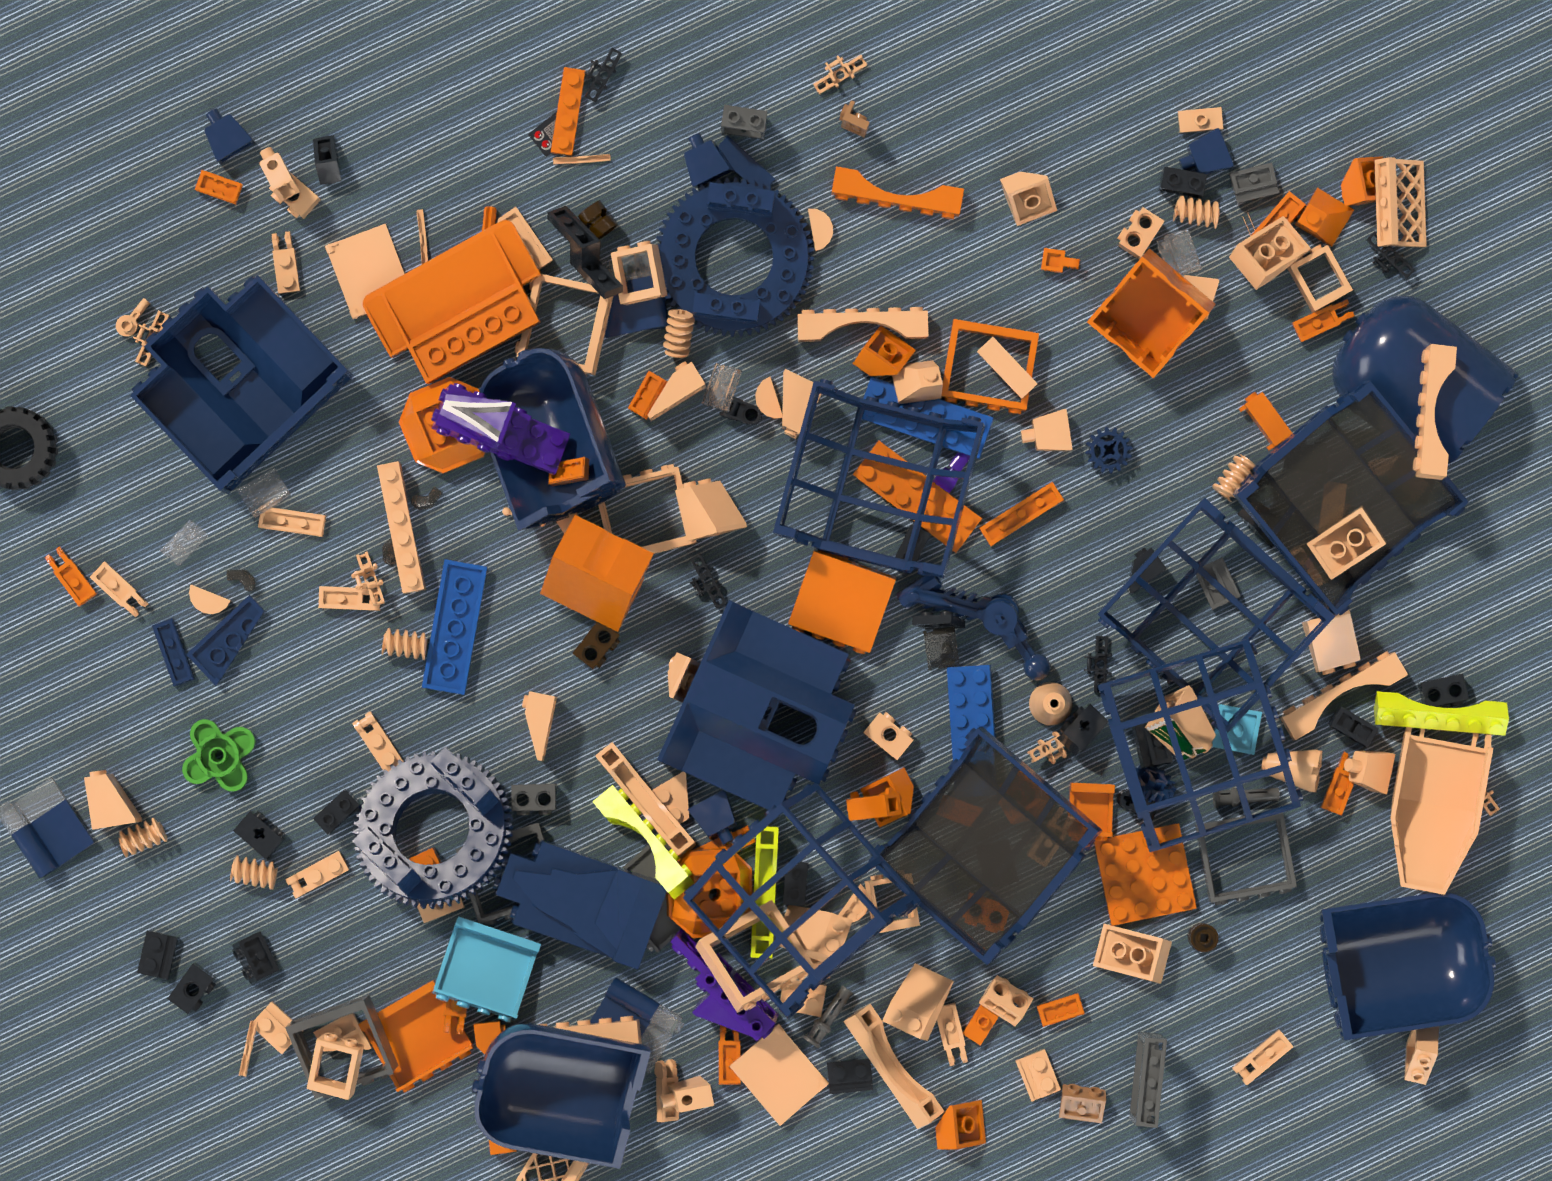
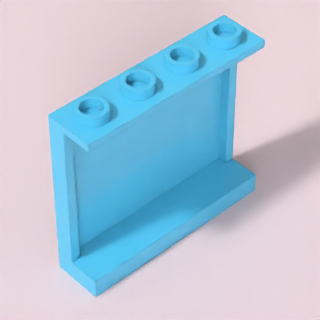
M458 916L432 993L436 994V998L448 1002L451 999L457 1001L456 1005L469 1009V1006L478 1008L477 1012L489 1016L490 1013L499 1015L498 1019L502 1021H515L541 944Z

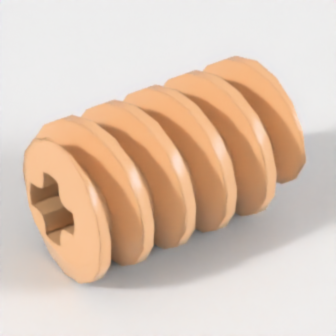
M1180 195L1175 205L1173 221L1179 216L1180 223H1183L1187 217L1189 224H1192L1193 220L1196 219L1197 226H1200L1202 221H1205V225L1208 228L1210 223L1213 222L1214 229H1216L1220 215L1219 204L1215 201L1211 206L1210 200H1206L1202 205L1200 198H1197L1194 203L1193 197L1190 196L1185 202L1184 195Z
M669 310L668 314L671 317L667 319V323L670 325L666 326L665 329L669 333L664 335V338L668 341L663 343V346L667 348L665 354L676 358L687 357L690 352L691 332L694 328L695 318L691 312L686 310Z
M1239 454L1241 457H1233L1236 464H1228L1231 471H1223L1225 478L1218 477L1217 480L1220 485H1212L1218 494L1232 502L1230 497H1234V491L1241 487L1240 483L1245 479V476L1249 474L1253 476L1250 470L1254 468L1255 464Z
M388 628L383 638L382 655L387 649L389 656H392L395 650L397 657H400L404 651L406 658H409L411 653H413L414 659H418L419 655L422 654V659L425 660L428 639H426L425 633H422L420 638H418L416 631L409 637L408 630H405L403 636H400L399 629H396L394 635H392L391 629Z
M152 818V825L144 821L143 829L136 824L135 832L130 827L127 828L128 835H125L122 830L119 831V843L126 858L129 855L128 851L134 855L137 849L140 852L144 851L145 845L148 848H152L153 842L156 845L161 844V839L167 842L165 830L162 824L157 822L155 818Z
M237 855L232 864L230 882L233 877L235 883H239L243 878L244 885H248L251 880L252 886H257L260 881L261 888H265L268 883L269 888L274 889L278 867L275 869L273 862H270L269 866L266 867L265 860H262L260 865H257L256 859H253L252 863L249 864L248 857H245L243 862H240Z

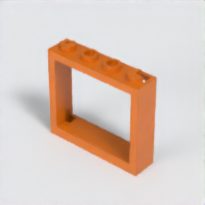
M953 319L941 398L953 404H957V400L966 402L965 405L970 407H978L979 404L987 405V409L994 411L1006 408L1008 413L1021 414V411L1025 412L1029 393L1021 399L1020 403L948 390L958 331L1029 342L1030 349L1026 372L1032 377L1039 333Z

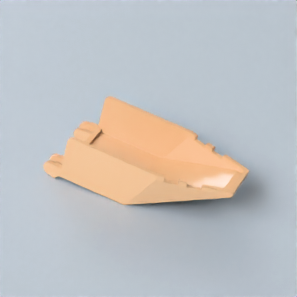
M1406 727L1395 780L1390 817L1400 886L1445 895L1479 832L1493 753L1491 734L1485 735L1484 748L1476 747L1479 733H1473L1471 746L1425 738V729L1419 728V736L1411 735L1412 728Z

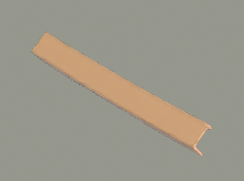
M610 154L553 158V165L611 160Z
M253 1020L250 1021L239 1076H247L258 1022Z

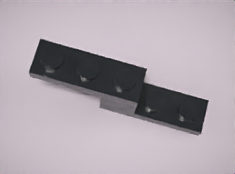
M567 206L547 212V219L570 242V264L604 299L622 293L623 285L600 262V240Z

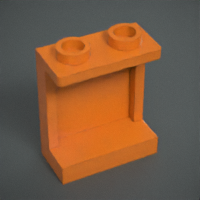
M1070 783L1069 802L1102 829V832L1095 840L1107 841L1108 837H1113L1112 818L1115 785ZM1075 818L1068 829V835H1073V839L1080 840L1088 828Z

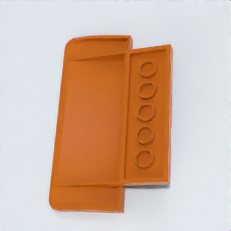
M502 220L369 293L363 300V308L389 356L393 358L409 349L425 383L430 384L541 323L523 286L542 276L515 225L508 220Z

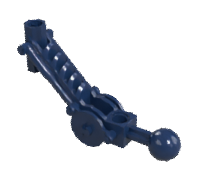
M924 575L897 592L896 595L899 602L906 610L916 603L924 604L921 607L923 609L934 607L932 611L935 612L945 610L955 612L954 616L957 617L967 615L965 620L982 619L984 627L990 633L1000 635L1009 649L1014 646L1017 648L1025 660L1024 672L1031 680L1040 681L1049 675L1051 664L1044 655L1036 654L1026 639L1029 632L1018 617L1019 606L1012 596L999 593L991 597L981 596L975 598L978 595L977 593L965 595L967 591L960 590L954 592L956 590L954 587L941 589L943 584L940 578L933 575Z

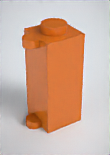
M1254 392L1245 398L1247 403L1241 406L1239 411L1246 410L1270 443L1266 447L1268 451L1292 434L1263 392L1258 395Z
M892 787L886 788V794L859 797V793L856 791L851 792L850 799H846L849 820L902 814L899 792L895 793Z

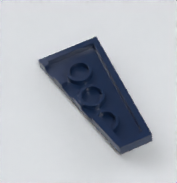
M249 595L186 654L215 686L219 684L265 610Z

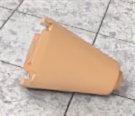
M1055 682L1043 683L1032 692L1029 708L1033 717L1038 722L1045 725H1057L1065 721L1070 715L1072 697L1069 691L1061 684ZM1052 699H1055L1057 701V706L1055 708L1050 706V701Z
M1318 749L1289 751L1292 761L1288 763L1295 786L1309 792H1317L1320 779L1319 772L1322 766V751ZM1277 752L1268 753L1267 757H1263L1262 770L1281 765ZM1283 772L1270 775V777L1286 782Z

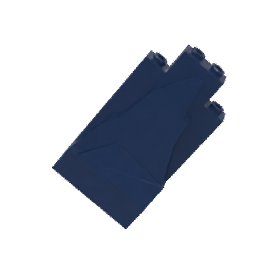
M542 839L540 844L536 843L533 849L532 856H535L534 860L510 851L508 856H503L505 862L500 864L503 870L500 877L496 876L492 888L495 889L497 896L518 902L517 906L513 905L510 913L514 925L610 957L614 962L631 968L639 969L667 892L658 880Z

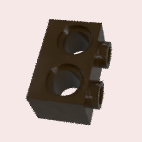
M596 622L572 654L593 670L595 667L600 669L607 660L605 654L609 649L614 651L621 642L618 640L620 635L613 629ZM602 631L610 633L611 639L608 643H601L599 641V634ZM587 649H596L597 658L590 661L586 658L585 653Z

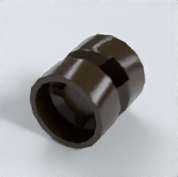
M600 200L587 207L578 215L580 221L585 226H589V230L599 240L618 226L611 215H606L607 209Z
M1197 923L1188 931V942L1194 949L1200 952H1209L1217 946L1218 933L1211 925Z

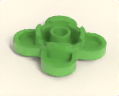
M203 719L194 723L190 730V738L197 752L188 757L183 764L182 772L185 779L193 784H201L215 777L220 786L227 791L242 789L247 783L248 773L241 759L252 752L255 747L256 740L252 731L245 727H236L223 734L218 725L211 720ZM218 751L223 753V758L220 760L216 758Z

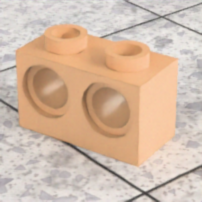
M1142 207L1140 212L1135 210L1129 219L1132 222L1128 230L1123 228L1117 238L1120 240L1117 246L1137 259L1142 257L1164 223V220ZM1140 219H1149L1151 226L1147 229L1142 228L1139 223ZM1136 236L1139 240V245L1135 247L1128 244V237Z
M997 975L987 987L979 1004L1013 1026H1016L1025 1015L1033 998L1024 990L1010 984L1007 979Z

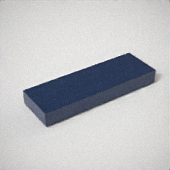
M729 136L718 146L733 167L734 172L742 179L746 178L748 184L754 179L755 186L763 182V189H766L776 180Z
M171 618L152 625L173 686L195 680L174 619Z

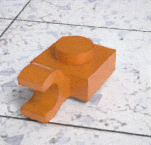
M1044 248L1041 270L1062 273L1063 267L1078 269L1080 259L1066 258V251Z

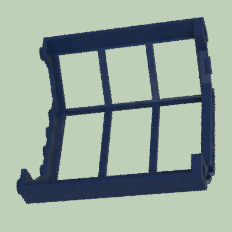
M820 379V382L814 381L773 533L776 536L792 539L793 542L808 546L810 542L812 547L822 552L905 573L918 570L917 574L933 575L945 578L985 428L984 423L981 422L980 418L968 416V419L962 417V420L943 419L942 415L929 412V415L921 413V410L918 408L908 407L907 410L900 408V404L888 401L887 404L879 403V399L870 396L862 399L838 390L832 381ZM819 394L857 407L848 446L809 433ZM868 410L939 428L930 466L925 467L854 449L864 411ZM946 430L976 433L966 472L936 469ZM807 440L845 453L835 492L797 479ZM852 456L927 474L917 513L842 495ZM934 476L964 479L954 519L924 515ZM795 486L833 499L823 538L784 525ZM840 501L915 520L905 559L830 541ZM922 522L951 525L941 565L912 561Z
M1204 497L1097 613L1100 616L1098 621L1107 629L1111 626L1132 643L1130 648L1138 655L1143 653L1148 658L1146 662L1152 668L1166 663L1138 637L1165 607L1212 650L1219 648L1170 603L1188 582L1199 573L1255 624L1242 640L1249 639L1251 641L1262 630L1289 655L1264 682V686L1269 685L1270 688L1335 618V615L1313 595L1309 594L1306 596L1305 592L1307 590L1235 524L1230 520L1226 523L1224 521L1226 516ZM1201 510L1225 533L1196 562L1172 540ZM1230 537L1288 589L1261 619L1256 617L1203 568ZM1169 546L1193 568L1164 598L1142 579L1140 575ZM1136 581L1160 603L1132 633L1107 611ZM1293 594L1321 619L1320 623L1294 651L1266 626L1267 622ZM1243 647L1232 650L1228 655L1226 653L1218 654L1223 660L1210 673L1209 679L1211 683L1228 665L1248 684L1255 682L1233 660L1243 650ZM1173 669L1163 671L1162 677L1171 685L1175 682L1180 689L1189 685ZM1204 682L1196 690L1191 687L1197 699L1203 698L1201 694L1206 690ZM1254 689L1256 692L1229 721L1221 715L1227 733L1260 699L1257 689ZM1209 703L1202 705L1201 707L1214 720L1211 724L1218 729L1211 705Z
M1249 639L1098 685L1106 716L1111 714L1112 717L1108 719L1110 730L1138 819H1143L1145 823L1141 825L1149 852L1301 807L1300 802L1304 801L1300 788L1296 789L1288 763L1292 759L1289 749H1284L1282 741L1285 740L1282 727L1277 728L1275 722L1276 719H1279L1276 707H1271L1269 703V698H1272L1269 685L1264 686L1254 656L1258 654L1255 643H1250ZM1243 647L1255 682L1214 694L1203 659ZM1197 661L1208 696L1167 708L1157 673ZM1151 675L1161 711L1121 722L1111 687ZM1257 689L1281 765L1240 777L1217 701ZM1210 703L1234 779L1193 791L1170 715ZM1164 717L1187 793L1147 805L1123 729ZM1283 772L1292 803L1252 815L1243 784ZM1236 786L1245 818L1205 829L1196 798ZM1189 800L1199 832L1159 843L1149 812Z
M817 783L813 785L808 784L801 792L784 801L776 807L774 805L768 809L764 819L753 822L748 828L749 832L744 836L742 834L737 836L732 841L733 845L727 851L722 849L715 856L716 860L698 881L684 892L685 896L683 897L688 906L787 1019L805 1005L804 1002L808 998L807 995L810 988L814 991L870 940L893 922L892 917L896 915L899 918L901 916L905 918L921 904V900ZM816 792L843 822L817 839L812 836L789 810V808L799 802L804 804ZM783 813L810 844L749 896L724 868L723 864ZM847 828L875 858L849 876L821 846ZM813 850H816L842 881L781 933L755 901ZM878 865H881L907 894L882 912L873 905L853 882ZM717 871L744 900L742 905L720 930L693 901L704 890L705 884ZM848 886L872 913L874 918L816 969H813L787 938ZM749 907L776 937L773 943L752 966L746 962L724 936ZM781 944L808 973L806 979L784 1003L781 1002L756 973Z

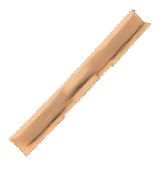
M421 209L417 210L421 261L424 264L428 261L424 212Z

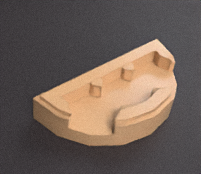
M808 209L815 252L829 244L833 236V225L830 218L824 212L818 209Z
M768 377L757 387L755 394L756 404L767 417L779 419L782 418L781 408L771 377Z
M190 585V600L194 607L202 613H220L231 603L229 599Z
M860 884L858 888L867 897L866 889ZM853 893L838 915L853 920V923L860 920L868 909Z

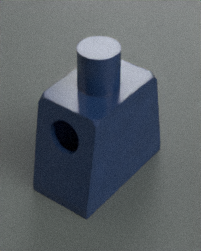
M217 108L206 114L212 125L205 128L204 131L215 159L219 164H222L255 143L231 114L222 118Z
M1219 128L1214 129L1188 145L1187 151L1189 155L1179 159L1182 170L1194 167L1197 173L1203 174L1229 170L1234 166Z
M700 133L688 138L693 149L685 152L684 157L693 187L700 188V184L706 185L708 181L712 182L734 171L715 141L710 140L704 143Z
M725 790L688 809L691 816L710 840L719 837L723 846L732 843L734 838L730 830L737 827V823Z

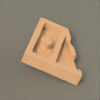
M681 772L651 790L679 824L689 819L685 772Z

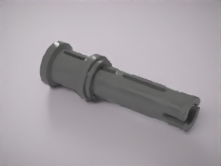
M1278 787L1244 790L1248 803L1280 801ZM1236 788L1213 793L1214 808L1223 805L1237 807L1241 804Z
M841 986V989L821 1018L813 1022L814 1026L808 1035H804L803 1038L819 1049L825 1035L831 1032L830 1026L853 993L844 986ZM840 999H842L841 1002L839 1003V1005L836 1007V1009H835L834 1012L832 1013V1015H830L831 1011L834 1009V1007L836 1006V1004L838 1003V1001H839ZM818 1030H820L819 1034H818L817 1037L814 1039V1036L816 1035V1033L818 1032Z

